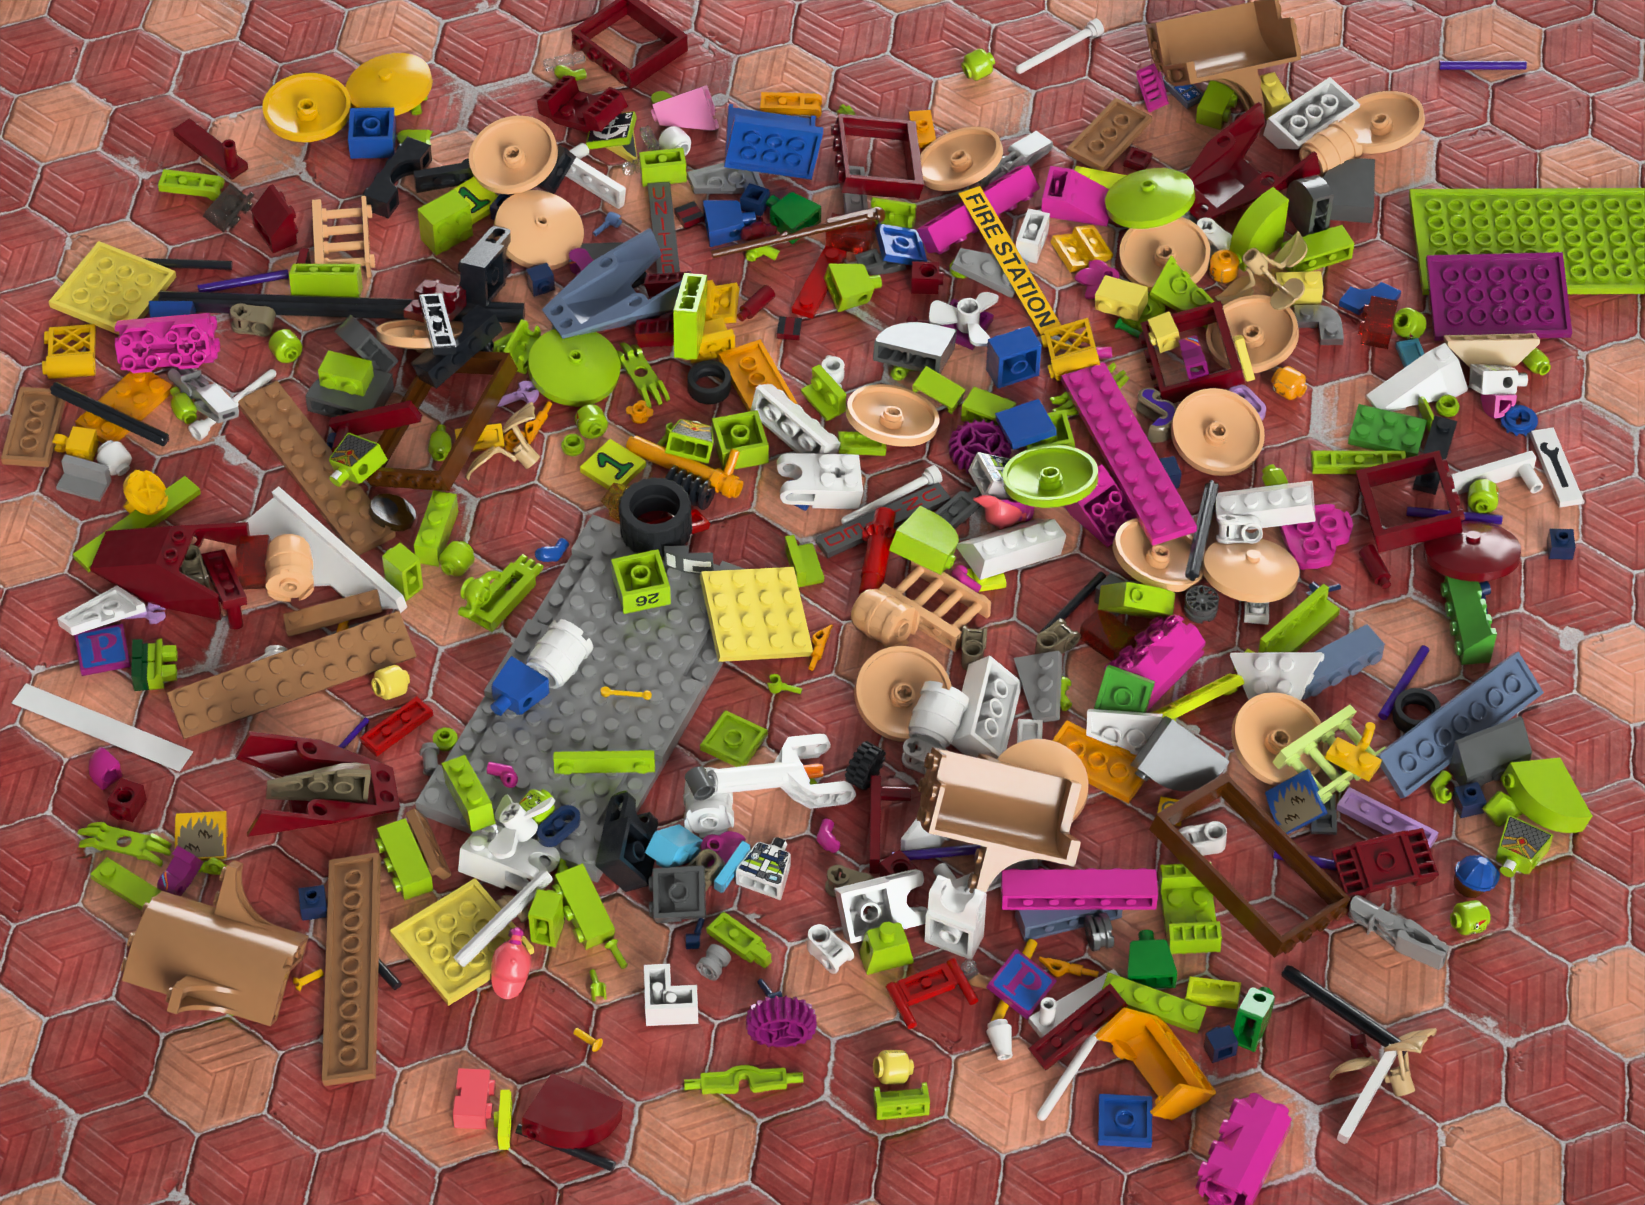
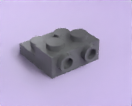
M704 865L653 868V876H649V890L653 892V901L649 902L650 917H654L656 923L682 922V919L706 918Z

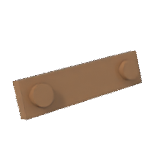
M375 589L285 613L283 616L286 633L289 637L382 612L379 592Z

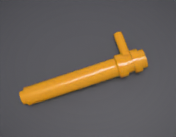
M638 435L630 436L627 440L626 448L637 456L669 470L674 465H677L679 467L678 474L682 469H686V477L692 472L695 474L694 481L698 476L703 478L702 484L706 480H710V488L715 487L716 493L721 492L727 498H737L742 491L743 481L733 474L740 451L736 449H731L725 468L722 470L720 468H711L692 459L665 453V447Z

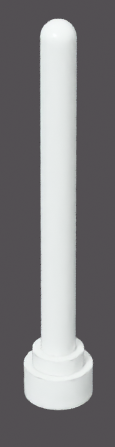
M1097 18L1089 21L1084 30L1018 65L1016 72L1021 74L1087 37L1096 38L1102 35L1104 27L1101 21Z
M274 369L268 370L233 397L232 400L238 406V401L244 396L259 390L275 378L276 371ZM208 417L205 420H196L189 425L188 429L196 440L201 441L208 435L210 427L216 422Z
M935 465L926 468L921 477L844 516L841 519V523L844 525L875 511L879 507H884L924 485L929 486L942 482L941 472Z
M1106 1024L1084 1041L1037 1113L1039 1120L1043 1121L1048 1117L1096 1042L1100 1041L1095 1035Z

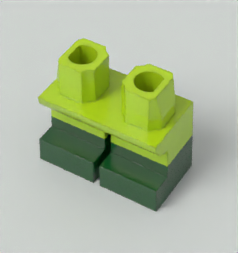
M132 639L131 678L134 691L164 689V682L177 680L176 664L165 665V662L178 661L176 645H163L162 639L156 640V643L144 644L142 639Z

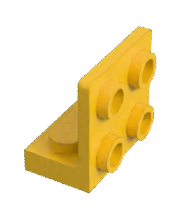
M723 318L705 321L698 358L690 359L691 364L718 358V353L735 348V334L733 329L727 330Z

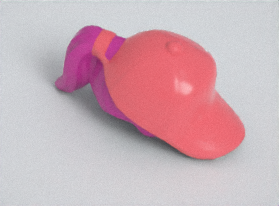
M989 495L973 498L975 502L984 507L986 521L991 525L999 527L1001 530L1013 526L1017 521L1028 522L1034 514L1033 506L1017 501L999 500Z
M519 927L509 930L508 936L510 939L500 945L494 951L492 957V987L494 992L503 999H512L519 995L531 968L532 957L528 949L522 944L521 939L524 931Z

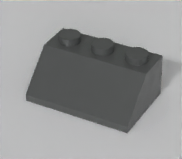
M1521 716L1455 741L1449 771L1459 786L1478 782L1480 787L1493 780H1501V776L1510 763L1530 761L1532 750L1523 718Z

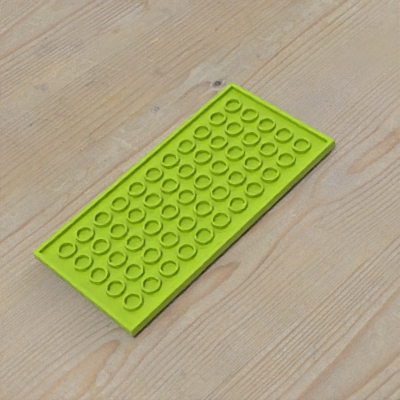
M1645 188L1409 190L1422 295H1429L1426 269L1427 255L1563 252L1568 294H1645Z

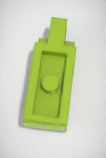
M722 912L706 928L707 934L742 959L747 960V962L751 963L754 960L756 964L763 968H766L772 962V954L766 950V945L762 942V938L727 913Z

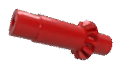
M877 508L874 513L873 523L865 526L862 530V539L867 541V547L861 572L859 595L868 589L879 590L884 582L890 554L889 549L896 533L894 529L896 512L890 508Z

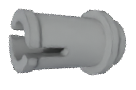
M428 742L421 746L419 752L423 758V774L432 776L438 766L437 755L439 754V748L436 747L435 743Z

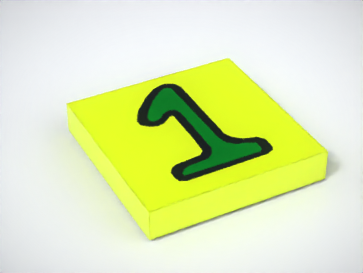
M475 177L454 188L470 204L472 225L490 214V205L498 197L494 192L481 186Z
M609 439L580 466V473L617 495L646 467V461L612 439Z

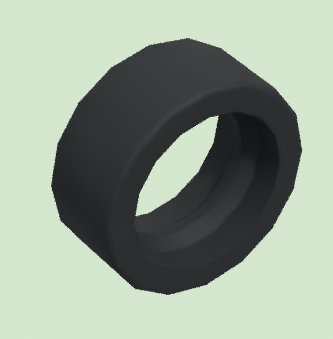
M707 360L696 363L690 368L687 380L688 393L692 399L708 405L722 402L729 396L731 391V373L727 366L717 361ZM706 376H713L722 380L723 383L718 387L707 389L697 385L696 381Z
M1421 688L1405 690L1397 696L1392 712L1393 722L1399 730L1407 733L1423 720H1414L1406 716L1402 711L1404 706L1418 704L1427 708L1432 714L1441 707V704L1430 691Z

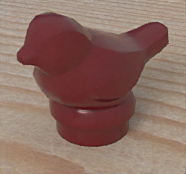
M759 217L758 221L742 229L740 237L745 241L776 235L777 226L772 225V223L767 224L763 221L762 217Z

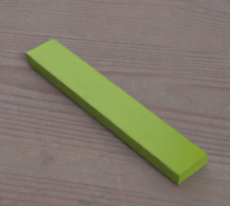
M184 476L165 490L166 496L168 495V502L166 507L157 514L146 515L135 510L106 531L155 527L201 494L200 488ZM105 532L73 553L74 560L87 572H90V567Z

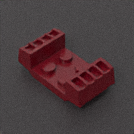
M564 75L561 80L556 82L548 92L537 100L539 114L552 119L556 124L586 133L590 130L602 132L618 114H621L628 107L621 91L608 87L600 96L579 91L575 77Z
M691 271L647 274L644 286L649 296L648 300L683 279L684 273L692 274ZM674 312L652 319L637 320L635 336L638 346L640 348L673 346Z
M1423 828L1400 831L1356 842L1331 851L1343 891L1351 900L1356 895L1365 898L1368 893L1413 882L1414 887L1432 882L1439 876Z

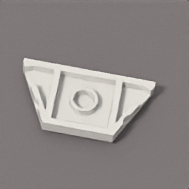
M1322 652L1230 653L1237 674L1243 678L1245 683L1243 688L1249 700L1257 695L1273 692L1290 695L1301 701L1306 686L1311 683L1315 676L1313 675L1319 662L1324 660Z

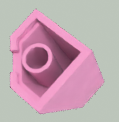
M707 85L652 104L654 108L651 109L655 122L658 121L661 126H677L703 130L719 128L717 119H713L716 111Z

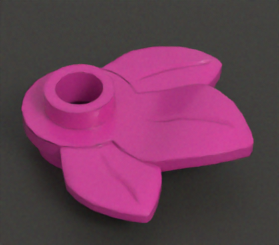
M1091 260L1089 261V268L1080 270L1076 274L1075 280L1087 286L1085 298L1094 299L1104 276L1107 275L1120 279L1119 272L1114 268L1108 267L1104 261Z
M726 831L720 836L710 834L703 838L700 849L701 851L712 849L709 844L715 843L718 848L712 850L724 860L726 865L742 841L745 842L746 838L733 831ZM715 859L711 860L707 864L708 867H711L714 864Z

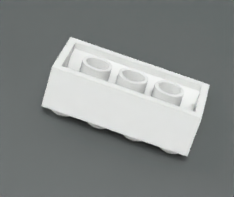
M1329 77L1269 117L1263 135L1278 149H1299L1315 133L1323 131L1336 120L1339 122L1358 109L1361 104Z
M763 384L756 387L750 411L758 410L761 422L796 453L838 454L840 442L837 437L827 432L816 419H812L806 414L800 405L793 403L782 390L777 389L772 384Z
M1313 481L1218 492L1216 496V516L1222 514L1256 516L1261 521L1262 528L1315 522ZM1249 526L1246 530L1258 528H1256L1255 526Z
M1037 518L960 542L956 548L979 580L1061 555L1067 535L1055 519Z
M991 656L968 664L962 692L969 698L967 710L963 712L959 730L956 731L950 744L964 755L978 758L979 753L997 759L1007 749L1022 683Z

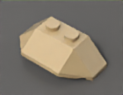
M1536 333L1444 335V341L1447 346L1469 367L1471 364L1507 365L1514 367L1540 344V338Z

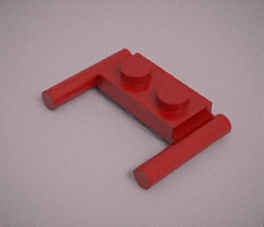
M955 958L948 960L947 963H942L886 985V989L908 1029H913L917 1026V1022L908 1008L909 1006L955 989L957 984L969 1005H974L978 1002L975 992Z

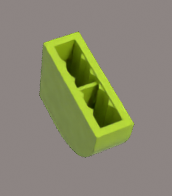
M1274 187L1263 193L1251 204L1233 232L1229 250L1238 256L1239 268L1244 272L1247 265L1243 262L1242 258L1248 250L1256 248L1267 257L1280 248L1281 243H1283L1289 199Z
M684 273L673 310L674 358L685 360L698 358L706 315L707 275Z
M919 506L896 530L889 551L941 575L947 568L951 569L955 562L956 556H954L959 538L955 529L944 518Z
M1132 582L1101 585L1098 610L1154 619L1157 616L1165 618L1173 615L1175 593L1167 589Z
M1560 757L1512 762L1500 778L1517 808L1530 820L1544 828L1562 833L1583 832L1593 817Z

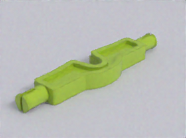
M740 1065L724 1072L701 1073V1079H684L685 1090L701 1089L702 1094H736L739 1091V1081L746 1079L749 1081L750 1090L753 1093L787 1089V1083H803V1072L786 1073V1068L759 1069L750 1065Z

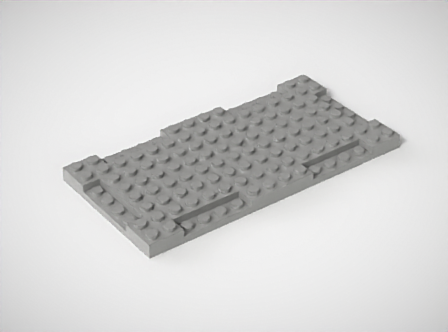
M592 514L571 548V557L532 620L528 619L486 686L483 700L444 762L466 755L492 802L494 818L496 809L506 794L511 797L513 803H519L531 789L539 791L544 789L548 791L556 800L554 803L555 811L564 805L576 807L580 812L581 818L579 827L560 844L554 846V848L558 850L560 859L566 861L568 869L583 863L590 879L598 883L603 872L595 864L610 798L618 792L627 791L636 799V812L638 813L724 662H718L700 582V574L687 573L666 566L665 556L661 557L670 584L671 604L623 614L612 578L611 559L638 553L633 552L625 545L620 533V524ZM722 561L720 566L713 563L714 571L744 569ZM560 619L569 621L584 632L581 636L586 641L590 638L594 647L593 651L586 659H583L577 672L563 686L556 689L549 688L550 693L522 715H517L509 709L501 716L492 711L490 705L495 701L492 696L493 681L511 656L527 665V658L534 649L535 644L547 633L548 627L554 620L557 623ZM606 686L610 690L632 692L648 690L652 693V697L649 700H645L643 697L620 695L603 697L601 695V688ZM653 750L655 752V772L644 774L637 772L572 773L569 775L554 773V752ZM494 762L512 766L518 776L517 785L513 788H507L503 785L499 776L487 774L488 763ZM438 764L415 802L416 810L427 818L472 834L473 832H471L445 784L442 766ZM495 819V825L501 826L503 828L505 827L502 823L498 822ZM536 831L531 838L538 841ZM545 855L540 856V857L546 858V859H548L549 861H551V860H550L547 856H545Z

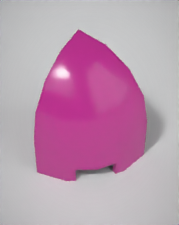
M1481 394L1482 407L1489 417L1494 419L1505 416L1504 413L1511 406L1514 407L1518 395Z
M99 747L89 760V775L93 782L102 790L122 777L119 761L106 749Z

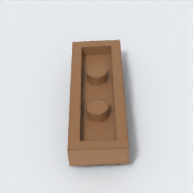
M413 808L406 813L410 822L408 825L412 834L418 840L417 845L421 854L427 860L426 865L432 876L437 875L444 881L452 876L427 818Z

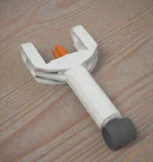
M825 734L788 737L774 763L711 769L708 772L704 767L698 766L690 769L685 774V780L696 800H705L714 794L778 787L783 789L794 801L809 809L844 805L856 797L852 784L846 781L809 784L810 779L824 776L822 771L824 767L819 763L803 765L800 759L818 758L827 752L831 744Z

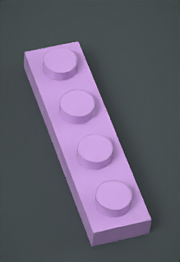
M1350 787L1337 804V811L1384 835L1423 828L1430 848L1438 837L1439 832Z

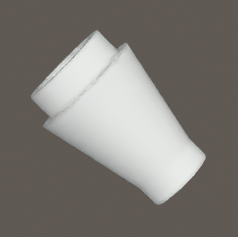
M997 1019L989 1022L986 1033L996 1052L997 1059L1007 1060L1013 1056L1012 1026L1008 1024L1006 1019Z

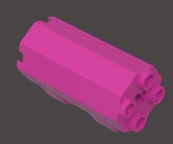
M210 313L118 320L115 324V332L119 331V336L115 337V348L118 364H121V370L143 373L152 372L156 367L175 366L179 369L199 368L203 363H214L215 359L218 358V352H220L219 338H215V330H217L216 316H211Z
M1176 614L1165 618L1157 616L1149 622L1150 626L1134 637L1137 646L1133 648L1130 645L1123 648L1119 652L1120 656L1104 667V670H1106V667L1111 665L1155 681L1146 712L1204 654L1202 648L1205 646V640L1196 626L1191 623L1185 625L1182 623L1184 618Z
M1250 1093L1249 1097L1242 1098L1241 1100L1238 1098L1233 1100L1229 1111L1231 1113L1229 1120H1223L1219 1130V1134H1221L1219 1140L1212 1142L1208 1155H1210L1208 1162L1203 1161L1197 1175L1199 1179L1195 1189L1199 1190L1198 1193L1202 1197L1204 1194L1209 1197L1207 1202L1209 1205H1253L1290 1130L1292 1119L1288 1115L1289 1109L1283 1104L1266 1100L1257 1093Z

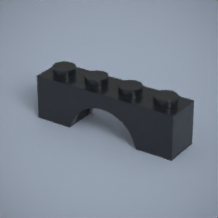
M408 136L402 144L398 145L394 155L386 161L385 167L380 173L376 174L372 184L363 192V196H366L367 205L372 206V213L389 219L399 205L398 188L394 184L405 176L414 175L413 171L423 170L428 167L432 161L431 145Z
M479 305L474 307L461 319L463 330L455 340L456 354L433 355L432 349L428 348L411 363L419 379L436 389L503 331L495 313Z

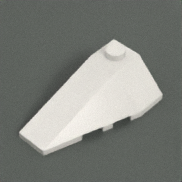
M1443 343L1426 352L1366 395V399L1374 408L1394 412L1404 410L1408 406L1418 405V398L1424 396L1428 403L1438 401L1444 395H1451L1456 398L1467 392L1468 387L1459 359L1446 343Z

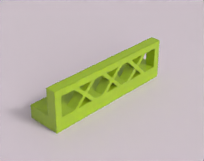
M1322 584L1260 639L1258 653L1297 652L1339 615L1340 608L1327 600L1329 587Z

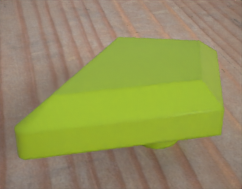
M1497 791L1482 808L1497 827L1506 824L1509 815L1517 818L1523 814L1517 808L1512 798L1501 791Z

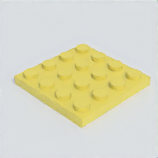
M98 241L49 300L50 308L119 335V331L115 332L116 322L118 320L144 318L149 312V301H158L159 292L167 290L175 280L176 272Z
M794 567L701 572L699 577L718 662L811 656L813 648Z
M474 878L390 930V934L449 1006L491 980V963L494 951L510 939L508 936L509 930L511 928L514 929L516 926L511 921L465 967L460 966L455 961L454 956L501 910L483 886ZM523 935L521 939L522 944L531 955L534 953V947Z

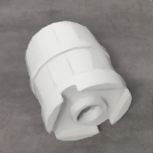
M560 619L558 623L554 620L548 627L547 633L535 644L534 649L527 658V666L547 677L549 688L556 689L563 686L577 672L583 659L590 655L594 647L590 638L586 641L581 636L584 632L579 627L563 619Z
M926 681L920 691L921 696L912 711L913 715L908 727L910 738H919L935 746L946 748L952 742L956 731L959 730L963 712L967 710L969 698L952 686L950 690L942 688L943 683Z
M704 767L707 772L711 769H717L712 767ZM685 781L683 802L685 807L684 824L687 830L699 833L700 838H704L710 834L720 836L728 828L734 827L733 793L714 794L705 800H696Z

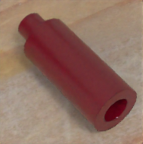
M763 285L740 306L737 318L740 321H744L746 318L752 319L775 298L774 290L768 285Z
M1374 545L1364 546L1359 551V555L1375 584L1381 585L1383 589L1389 588L1391 586L1389 581L1391 575Z

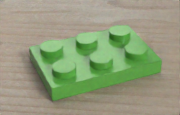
M1358 404L1348 444L1375 451H1405L1406 458L1418 456L1427 420Z
M1108 665L1094 709L1146 713L1155 681Z

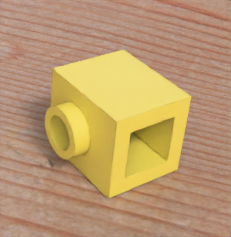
M1170 312L1148 319L1150 333H1148L1149 340L1152 346H1157L1160 353L1179 346V331Z

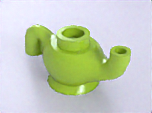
M489 571L477 579L473 577L466 579L461 588V597L467 601V605L459 608L458 615L470 618L475 614L477 606L487 603L492 596V592L489 589L490 581L492 579L500 580L502 572Z

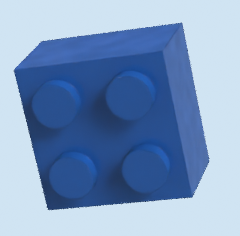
M394 107L350 108L348 131L350 159L391 158L395 153L396 142Z
M1030 326L988 339L986 371L997 389L1039 376L1042 345Z

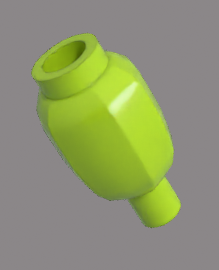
M1535 348L1522 360L1524 365L1535 374L1545 375L1550 371L1551 365L1549 364L1548 357L1538 348Z
M178 387L171 388V408L173 413L184 423H193L197 419V409L194 402L186 393L180 392Z
M438 425L436 431L431 434L429 439L428 452L435 461H443L451 450V437L446 432L444 425Z
M1274 464L1268 465L1262 470V480L1265 486L1289 484L1282 469L1276 468Z

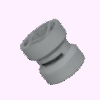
M711 944L706 951V956L699 960L696 968L705 978L713 981L717 980L722 974V968L726 967L732 960L731 955L723 947Z

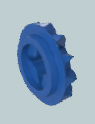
M1523 405L1511 406L1504 413L1505 416L1500 417L1501 427L1506 428L1507 433L1513 432L1515 436L1522 434L1526 437L1529 432L1531 433V431L1535 430L1538 424L1536 413ZM1518 416L1521 417V424L1519 425L1516 424Z

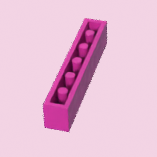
M1029 165L1018 166L982 188L998 218L1001 217L1000 213L1015 209L1017 207L1016 203L1021 200L1024 202L1034 197L1033 193L1040 189ZM963 201L916 229L927 252H937L938 254L948 251L950 249L949 245L952 243L957 244L967 239L966 235L968 233L980 231Z
M1012 868L1002 870V910H1156L1158 887L1156 869L1114 868L1111 870H1097L1088 868L1086 870H1071L1063 868L1060 870H1045L1038 868L1035 870H1020Z

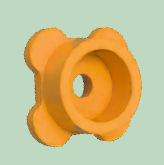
M639 400L633 406H628L626 413L630 414L631 420L634 423L642 424L647 422L649 417L653 416V409L648 408L644 400Z
M510 430L503 438L504 442H506L505 450L511 453L514 452L513 448L520 441L514 431ZM521 431V433L523 434V436H524V438H525V437H526V434H525L523 431Z

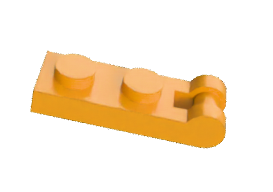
M761 92L760 111L784 115H809L810 117L812 115L816 116V118H819L822 114V108L820 107L822 105V96L819 94Z

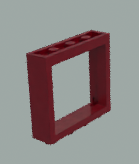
M615 0L571 30L573 47L577 51H581L590 61L598 64L606 73H610L621 84L626 85L630 89L688 51L687 34L640 0ZM626 15L667 44L631 70L590 40Z
M838 114L836 123L831 126V135L834 136L833 151H836L835 167H838L837 183H840L841 193L919 200L924 180L916 122ZM845 135L902 140L908 180L851 175Z
M1221 300L1171 314L1179 333L1217 322L1230 369L1174 385L1165 386L1155 347L1152 346L1148 337V333H1150L1148 321L1141 322L1143 331L1142 334H1139L1141 345L1147 346V349L1143 350L1146 362L1152 363V366L1148 367L1152 381L1157 380V384L1153 386L1154 389L1160 392L1162 400L1176 403L1183 401L1187 396L1199 390L1210 388L1227 389L1245 384Z
M1439 450L1356 470L1358 486L1378 553L1463 533L1461 521L1465 520L1462 508L1458 509L1457 507L1460 505L1457 491L1452 492V489H1455L1452 475L1447 476V473L1450 472L1447 459H1442ZM1437 471L1450 513L1383 529L1371 487Z

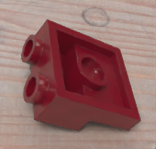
M425 279L414 290V299L404 309V318L424 323L419 304V295L441 293L449 321L451 322L466 306V290L459 285L442 284L437 279Z

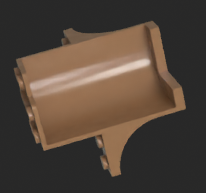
M1258 0L1145 25L1153 62L1158 72L1163 71L1165 74L1164 80L1173 86H1184L1204 81L1223 83L1238 95L1245 111L1260 102L1263 113H1266L1258 69L1301 60V47L1298 44L1296 23L1293 17L1282 18L1279 0Z
M932 747L931 753H927L924 767L927 768L925 777H921L918 785L921 800L917 812V821H920L922 828L929 834L981 845L980 849L976 850L974 856V863L976 864L974 874L971 873L968 879L970 893L974 892V888L987 892L992 881L1002 870L1023 860L1041 859L1075 867L1081 842L1070 835L1069 832L1082 784L1075 780L1015 766L979 753L977 758Z
M233 860L227 867L224 866L221 871L219 880L222 881L221 890H218L215 894L214 906L165 891L152 897L150 903L145 902L141 911L142 918L136 933L132 932L127 942V947L130 948L128 957L124 958L121 965V972H124L122 981L166 994V1002L169 1003L167 1012L178 1014L189 1010L215 1011L271 1026L277 1021L289 973L303 960L309 935L279 927L262 918L252 908L245 895L242 884L243 863Z

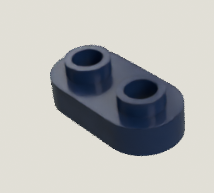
M564 805L558 808L538 826V842L545 847H554L560 844L579 827L581 823L579 810L571 805Z

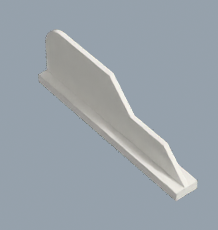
M279 486L272 491L273 498L246 521L249 524L251 547L246 549L264 565L267 547L272 539L283 534L299 535L309 543L311 548L314 587L331 586L343 598L377 589L382 609H396L401 613L407 608L403 595Z

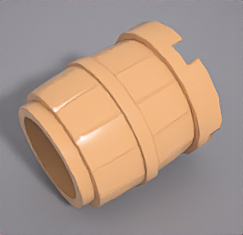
M1336 120L1329 124L1326 129L1315 133L1312 138L1307 140L1302 145L1299 156L1302 161L1315 151L1321 171L1318 175L1323 178L1329 169L1344 163L1346 160L1360 158L1363 148L1362 144L1358 146L1356 139L1359 136L1352 126L1343 120L1341 122Z
M283 534L272 539L267 547L265 570L267 573L265 581L268 595L282 602H291V598L299 597V601L304 600L314 590V577L312 575L313 559L309 543L303 537L295 534Z
M868 589L861 593L855 601L851 611V620L854 626L865 633L866 636L881 642L883 646L888 648L907 646L909 641L906 639L910 633L915 635L920 614L915 610L916 608L902 603L891 594L878 589Z

